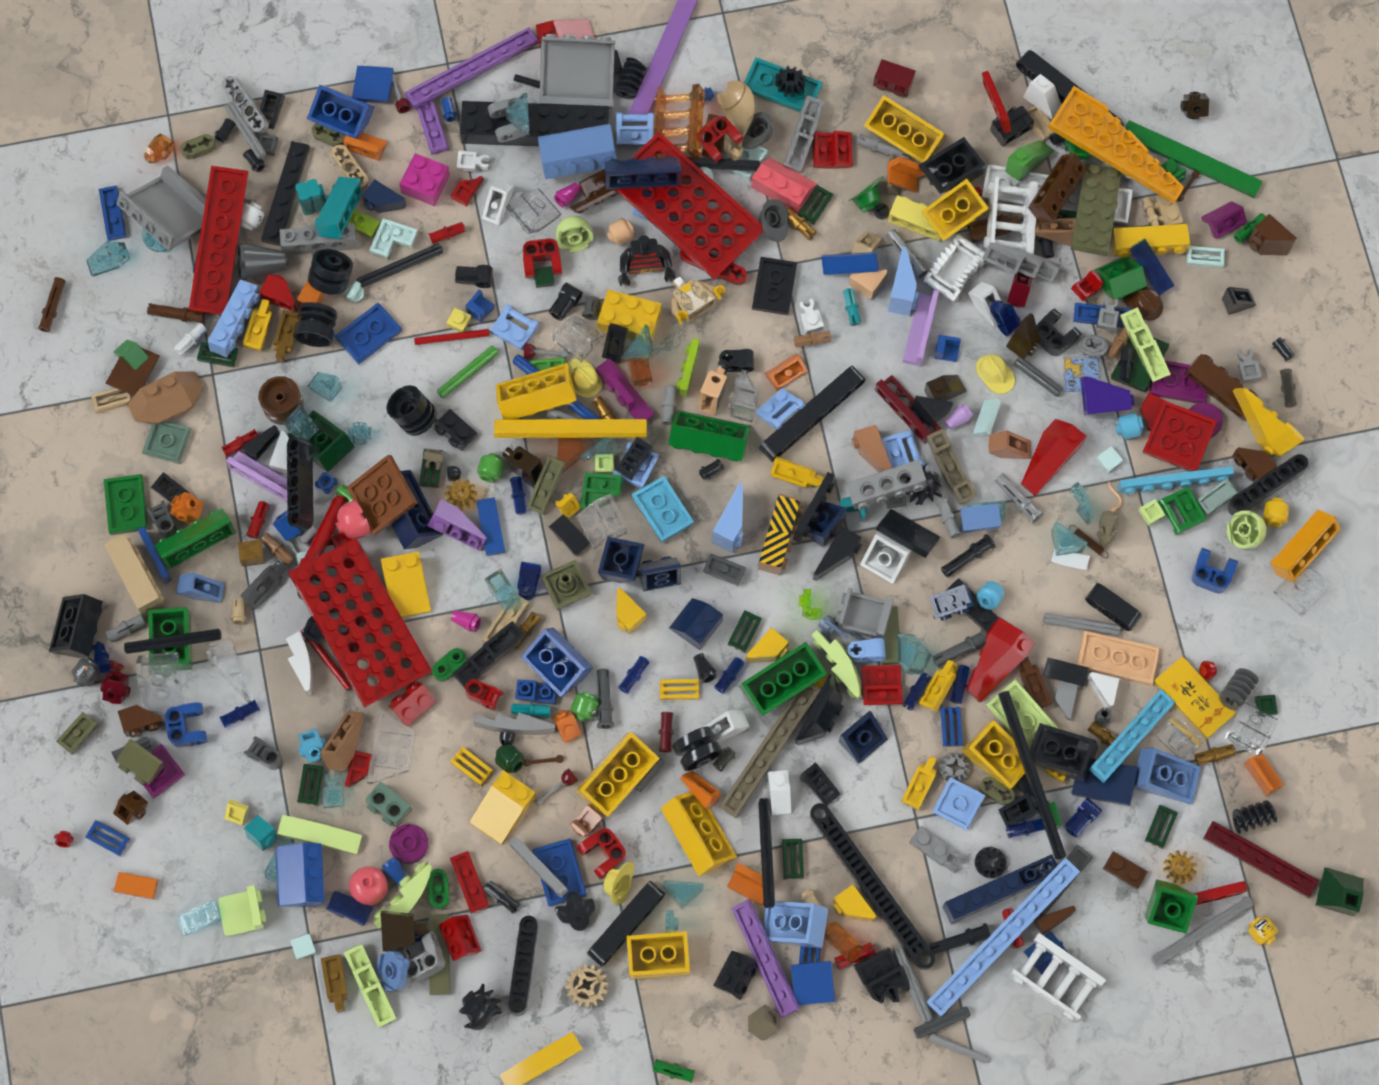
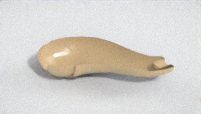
M730 81L727 82L726 90L717 94V100L725 117L744 137L753 120L756 108L755 97L751 89L744 82ZM726 133L724 150L733 161H736L743 154V140L736 145Z

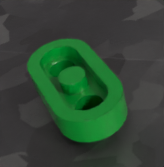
M454 648L444 655L432 668L434 678L441 682L450 679L453 676V672L466 663L467 657L462 649ZM455 655L460 656L458 660L453 659ZM440 668H445V672H438Z
M434 869L431 871L428 879V893L431 906L439 910L444 909L449 904L448 877L442 869ZM436 877L442 879L440 883L434 882ZM443 897V901L438 903L436 898Z

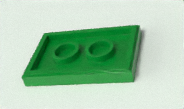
M138 474L104 479L109 534L138 531L137 529L142 527L148 530L143 475Z

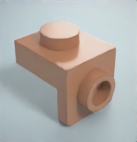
M588 804L570 825L577 835L586 837L594 831L604 816L591 804Z

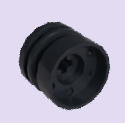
M305 302L300 304L298 308L299 313L297 314L299 322L295 324L294 339L312 347L330 346L333 342L334 330L332 328L336 326L337 311L321 303Z
M412 385L397 389L390 396L386 406L387 414L407 435L411 436L421 435L429 430L437 416L436 407L416 386Z

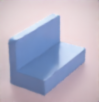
M998 504L960 509L962 524L960 525L961 533L999 529L1002 526Z

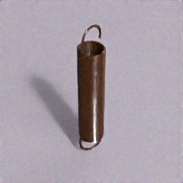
M1079 528L1072 533L1099 556H1102L1100 554L1104 551V548L1087 536V534Z

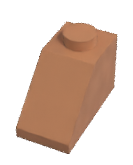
M1008 430L989 435L988 444L989 453L999 458L1030 459L1031 441Z

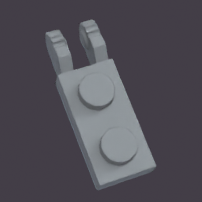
M920 826L909 842L937 864L943 865L953 873H956L958 869L954 864L946 860L948 856H951L959 863L965 861L963 856L953 851V848L922 826Z

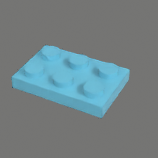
M665 476L631 494L634 502L661 543L694 525L693 519Z

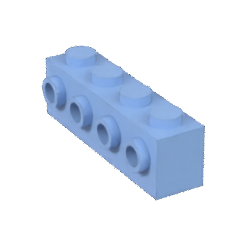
M240 279L208 339L211 352L227 358L234 349L238 336L243 332L246 321L250 318L255 304L259 301L260 294L257 285Z

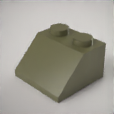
M131 738L117 758V763L120 764L118 768L126 774L131 772L135 775L134 780L141 785L146 783L150 786L164 768L161 760Z

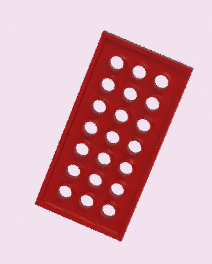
M658 132L632 158L645 160L646 158L654 157L656 154H662L664 158L668 156L679 158L681 166L680 186L614 190L712 279L716 280L764 233L762 224ZM689 178L691 183L684 185L681 183V179ZM649 190L652 192V196L644 197L642 192ZM670 190H676L678 192V196L670 197L668 195V192ZM696 190H702L704 192V196L697 197L694 194V192ZM658 202H662L666 207L660 210L655 205ZM684 202H689L692 207L684 209L681 205ZM715 202L718 207L710 209L708 203ZM675 214L679 217V220L672 222L668 217ZM702 214L705 220L699 222L695 219V216ZM723 214H729L731 216V220L723 221L721 219V216ZM688 226L692 228V232L685 234L682 228ZM711 226H715L719 231L712 234L708 229ZM737 226H742L745 231L739 234L734 229ZM701 238L705 240L706 244L698 246L695 241ZM728 238L732 241V244L725 246L722 244V240ZM711 251H717L719 253V257L711 258L709 256V253Z
M357 538L288 572L364 708L432 673V669ZM344 560H351L353 568H346L343 564ZM327 569H335L337 575L335 577L329 576ZM310 577H318L320 584L313 585L310 582ZM353 577H361L363 584L356 585L353 582ZM344 585L346 592L343 594L339 593L336 590V586ZM364 593L371 594L372 601H365L362 595ZM319 594H328L329 601H321L319 598ZM346 602H354L356 609H347ZM375 609L379 610L382 613V617L379 619L373 617L372 611ZM336 610L339 613V618H331L329 611ZM362 618L365 621V626H357L355 619ZM383 626H388L391 629L390 635L382 633ZM339 627H346L349 631L348 635H341L338 631ZM372 635L375 642L373 644L367 643L365 636ZM398 643L401 646V651H393L391 644ZM348 644H356L358 651L351 652L348 649ZM375 652H382L384 660H377L374 656ZM401 660H408L411 667L409 669L403 668ZM358 661H366L368 664L367 669L359 668ZM384 669H392L394 676L391 678L385 676ZM374 677L377 680V685L370 686L367 678Z

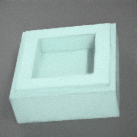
M1112 446L1096 458L1108 473L1123 463V459Z
M310 934L290 940L297 960L316 954Z

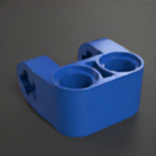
M1202 547L1194 566L1192 582L1196 586L1211 592L1223 593L1233 578L1238 561L1229 558L1224 571L1207 566L1211 550ZM1197 573L1205 574L1206 578H1200ZM1216 580H1222L1224 582V585H1218L1216 583Z
M202 703L183 704L171 707L166 711L167 736L173 746L188 747L207 742L206 731L187 732L186 718L203 715ZM173 715H180L177 721H171ZM176 733H182V737L179 740H173Z

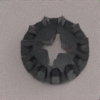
M992 846L981 849L975 857V868L983 877L996 878L1006 868L1005 855L1000 849ZM987 857L997 859L994 862V868L991 865H984L988 861Z

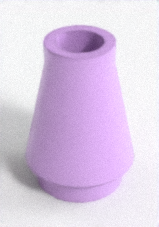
M965 404L959 405L944 422L951 430L970 421L973 414Z

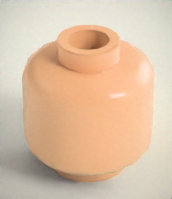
M621 218L609 225L610 232L607 233V236L611 243L615 242L617 245L622 246L633 240L636 232L630 220L626 221L624 218Z

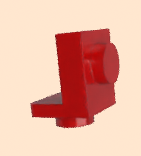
M1091 270L1085 278L1073 284L1070 289L1082 301H1085L1097 294L1104 281L1094 270Z

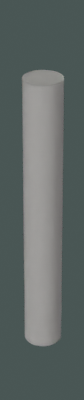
M931 1033L928 1040L982 1063H986L988 1058L987 1055Z

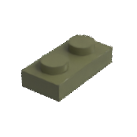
M82 712L56 742L73 755L99 725Z

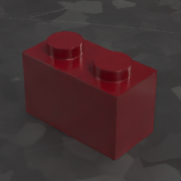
M881 59L874 77L873 86L879 90L893 92L897 96L908 97L916 70Z

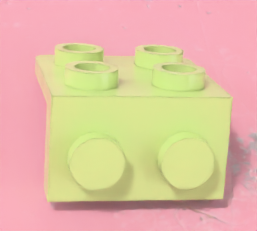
M255 885L246 887V892L219 898L218 903L222 925L226 936L265 928L264 921H266L264 909L261 910L260 902H263L261 890H257Z

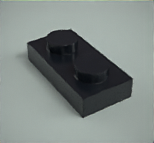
M614 323L609 324L602 358L611 359L617 363L621 361L628 328Z

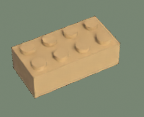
M123 533L104 543V547L144 620L148 618V610L165 609L162 604L165 602V599L158 586H156L157 584L132 538L127 539Z

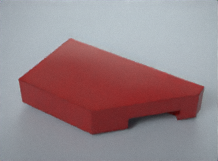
M479 176L476 179L460 181L450 195L451 199L467 207L484 181V177Z
M1148 392L1140 412L1142 417H1144L1148 431L1151 432L1164 399Z
M355 751L354 757L350 762L345 787L349 788L369 775L373 754Z

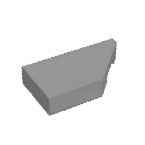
M1059 680L1054 701L1064 713L1065 718L1070 720L1078 685Z

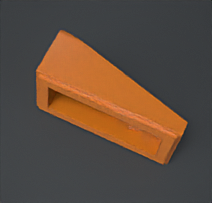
M694 771L681 776L680 779L705 809H709L717 804L722 793Z

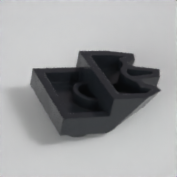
M889 947L853 966L872 999L881 1004L884 1002L886 995H888L893 1003L900 1002L898 989L909 990L907 977L901 966L898 965Z

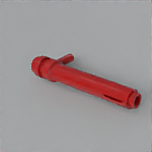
M337 495L333 498L305 557L301 559L298 567L323 555L336 528L335 523L338 522V510L347 501L345 497ZM310 577V582H312L313 579L320 582L318 577Z

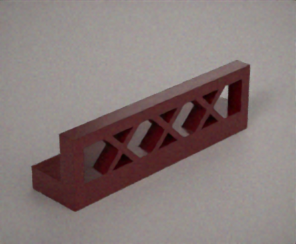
M892 375L885 381L881 379L876 383V393L913 430L915 435L924 444L928 442L926 436L942 429L937 423H934L932 426L935 430L930 432L924 425V421L922 419L919 420L911 411L913 410L911 404L914 398ZM890 382L896 387V393L887 386ZM899 397H906L909 405L906 406Z

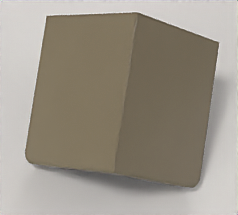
M767 1005L762 1006L748 1016V1032L762 1041L780 1029L779 1014Z

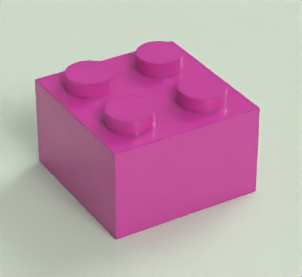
M415 153L400 182L401 193L435 206L450 177L449 166Z

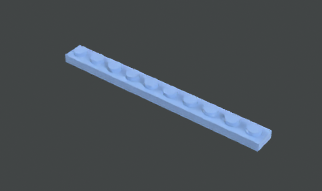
M1065 858L926 1003L938 1015L942 1016L1080 871Z

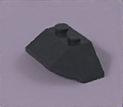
M830 671L795 739V744L801 745L823 738L827 732L831 733L835 725L833 719L835 715H840L844 707L841 705L843 698L833 672Z

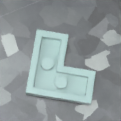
M383 218L369 250L370 254L388 259L394 243L412 248L418 230Z

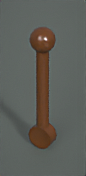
M1193 171L1192 178L1177 199L1179 202L1184 200L1185 193L1193 181L1199 177L1198 171Z
M557 755L556 758L538 760L524 759V766L555 761L562 763L563 756Z

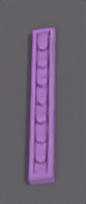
M698 0L677 1L628 114L650 113Z
M530 27L406 91L405 97L413 109H416L539 44V40Z

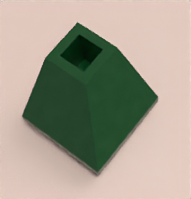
M1324 867L1315 906L1353 917L1360 912L1364 895V879Z

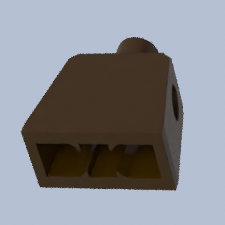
M518 446L515 450L507 447L502 455L506 458L510 470L534 489L543 468L541 460L521 446Z
M381 911L380 913L383 952L414 945L415 935L427 934L426 922L414 923V915L412 913Z

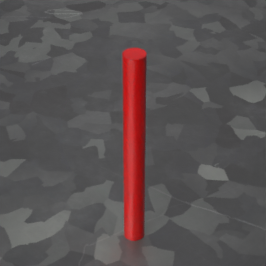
M489 329L416 337L414 341L415 345L488 337L490 335Z
M304 637L345 690H350L352 688L350 682L321 645Z

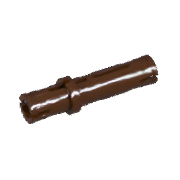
M60 277L54 278L46 306L41 312L43 315L38 329L42 332H50L53 318H56L57 315L56 309L64 284L66 283Z
M149 303L147 307L148 315L202 324L205 320L204 312L190 311L187 307L175 308Z

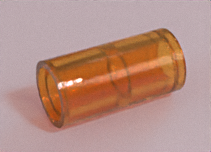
M831 922L826 926L824 938L849 962H853L861 956L863 947L837 922Z

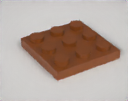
M392 455L385 456L347 487L353 500L361 507L364 519H367L372 535H378L418 504Z

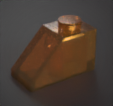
M643 348L625 351L627 366L634 386H645L653 382L649 361Z
M558 438L557 458L566 462L562 474L581 459V452H585V441H582V438Z

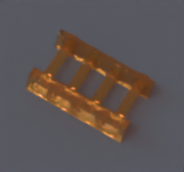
M692 84V91L688 94L667 95L662 87H658L657 94L655 95L654 136L658 132L663 136L688 134V141L686 143L673 145L680 151H687L693 159L700 158L701 144L697 140V132L702 128L705 91L700 84ZM691 102V108L688 110L666 112V103ZM687 117L690 119L687 127L665 128V119ZM656 154L654 157L662 159V154Z

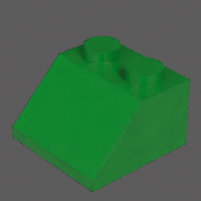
M1129 257L1119 258L1094 269V272L1104 281L1102 288L1106 295L1113 300L1122 299L1125 295L1136 293L1141 288L1147 286L1143 266Z
M1156 879L1145 913L1147 923L1186 934L1198 896L1176 884Z

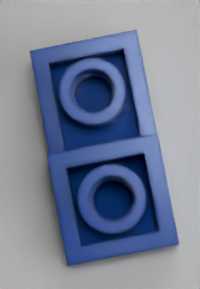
M517 679L515 699L556 705L557 693L547 683Z

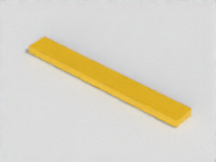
M647 419L494 420V438L647 437Z

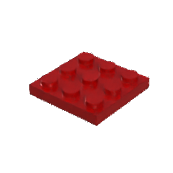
M1164 400L1142 453L1190 472L1197 471L1217 425V420Z

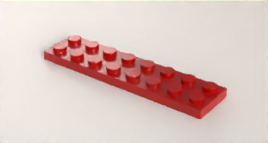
M211 165L189 303L190 311L221 316L229 302L249 172L246 170Z

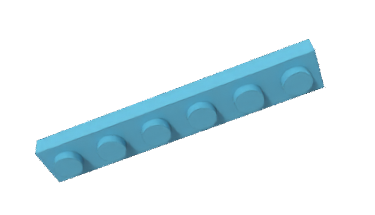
M1233 466L1126 479L1120 480L1117 487L1119 493L1130 495L1142 490L1143 492H1152L1158 488L1169 490L1174 486L1186 488L1198 483L1199 485H1208L1214 481L1220 483L1226 477L1231 480L1234 470Z
M1160 689L1089 770L1104 783L1175 702Z

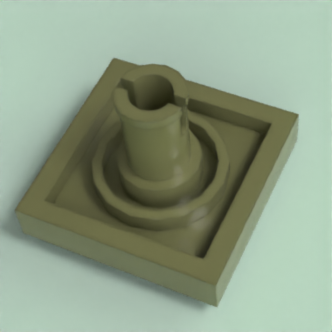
M576 560L540 575L557 611L592 595Z

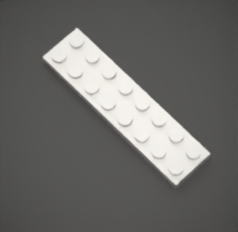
M988 164L982 200L989 201L990 193L987 192L988 183L995 177H999V185L1024 188L1031 181L1039 182V191L1049 175L1030 172L1021 181H1018L1005 172L1006 167ZM1082 181L1077 183L1074 192L1068 197L1066 204L1061 209L1077 212ZM1119 187L1113 224L1127 226L1133 190ZM998 192L997 203L1023 206L1025 204V197L1023 195Z

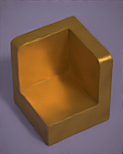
M261 540L238 542L239 558L242 567L265 564Z

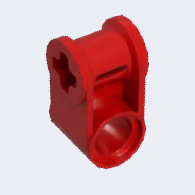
M476 679L468 681L465 686L468 699L492 711L496 710V704L500 696L504 694L500 689ZM476 686L480 690L478 693L472 694L469 692V689Z

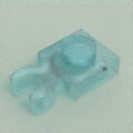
M611 438L599 439L580 455L581 459L585 462L591 459L597 452L602 454L609 448L607 445L613 440Z
M335 773L333 781H329L328 774H325L324 781L328 787L322 788L324 809L344 807L343 787L337 786L340 781L338 773Z

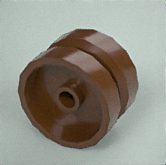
M276 376L268 379L261 386L258 400L265 416L271 422L278 425H287L296 421L301 416L304 410V400L297 384L292 379L285 376Z

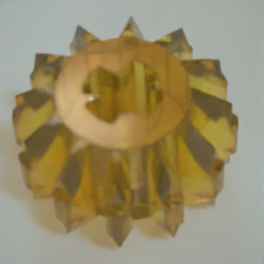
M462 478L458 479V483L452 480V486L447 485V492L444 493L445 497L448 498L446 502L456 507L459 506L461 511H463V506L470 509V503L476 502L474 498L477 496V491H474L475 485H469L470 481L468 479L464 483ZM462 492V494L464 493V496L460 497V494L458 495V493Z
M1179 850L1175 851V855L1169 853L1168 859H1165L1163 862L1166 865L1163 868V872H1169L1166 878L1169 879L1172 876L1174 884L1178 879L1181 884L1185 883V879L1190 882L1192 880L1191 875H1196L1197 873L1193 869L1197 866V863H1191L1194 857L1190 856L1187 858V851H1184L1182 856ZM1178 864L1180 865V867H1184L1182 871L1180 868H1176Z

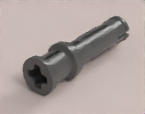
M982 629L980 633L972 637L967 636L964 639L965 641L933 655L934 663L939 667L948 660H953L969 651L971 653L976 652V649L984 646L986 643V631Z
M598 669L599 706L597 712L599 723H597V728L610 729L615 725L612 722L614 707L610 701L609 669Z

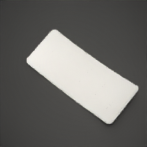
M1054 548L1051 562L1086 570L1090 556Z

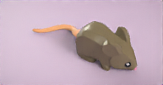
M1108 482V486L1119 499V503L1109 511H1103L1099 521L1097 536L1101 547L1104 549L1114 540L1115 534L1118 531L1119 514L1114 511L1122 506V498L1111 487L1110 482Z

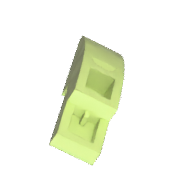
M816 630L811 635L815 639L813 643L820 650L823 648L828 653L826 658L832 664L837 663L831 669L836 680L840 684L843 682L848 687L846 692L852 698L856 696L858 699H861L863 692L860 677L847 650L839 640L835 639L830 643L820 631Z
M429 861L427 863H420L414 869L416 872L411 877L405 876L399 882L400 886L398 887L402 895L399 896L397 894L389 901L391 905L385 910L381 908L375 913L373 922L378 928H381V911L409 913L414 907L430 877L432 865Z

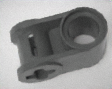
M164 500L153 508H146L163 538L175 535L177 527ZM166 525H171L168 530H163Z
M254 736L253 743L243 753L271 770L279 769L283 764V759L278 750ZM271 756H277L274 762H268Z

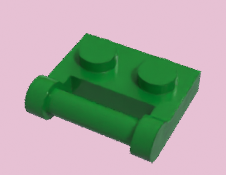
M1189 487L1158 501V504L1163 508L1170 520L1175 535H1179L1205 522L1207 519ZM1174 502L1185 522L1181 525L1169 503Z

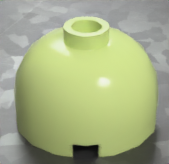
M580 216L566 217L559 222L556 228L557 244L562 250L563 248L568 249V252L581 251L589 246L590 240H593L590 224Z
M1239 511L1233 515L1231 522L1227 524V536L1229 541L1236 547L1253 549L1264 541L1267 527L1260 515L1252 511Z

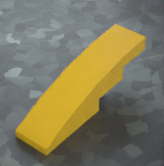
M571 1032L502 1073L500 1077L505 1085H525L582 1051L583 1048L574 1032Z

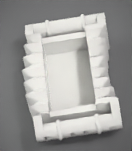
M958 234L953 244L949 243V247H945L944 252H940V256L936 258V262H933L932 268H930V272H928L923 282L928 283L930 288L937 289L944 297L955 302L958 300L960 292H962L964 284L967 283L970 276L974 275L978 268L984 266L986 261L982 258L985 251Z

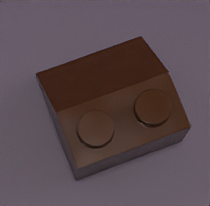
M1268 214L1253 229L1247 243L1254 252H1258L1260 255H1288L1297 238L1272 215Z

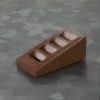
M1070 906L1038 917L1033 923L1039 932L1045 935L1072 916L1076 908L1075 906Z

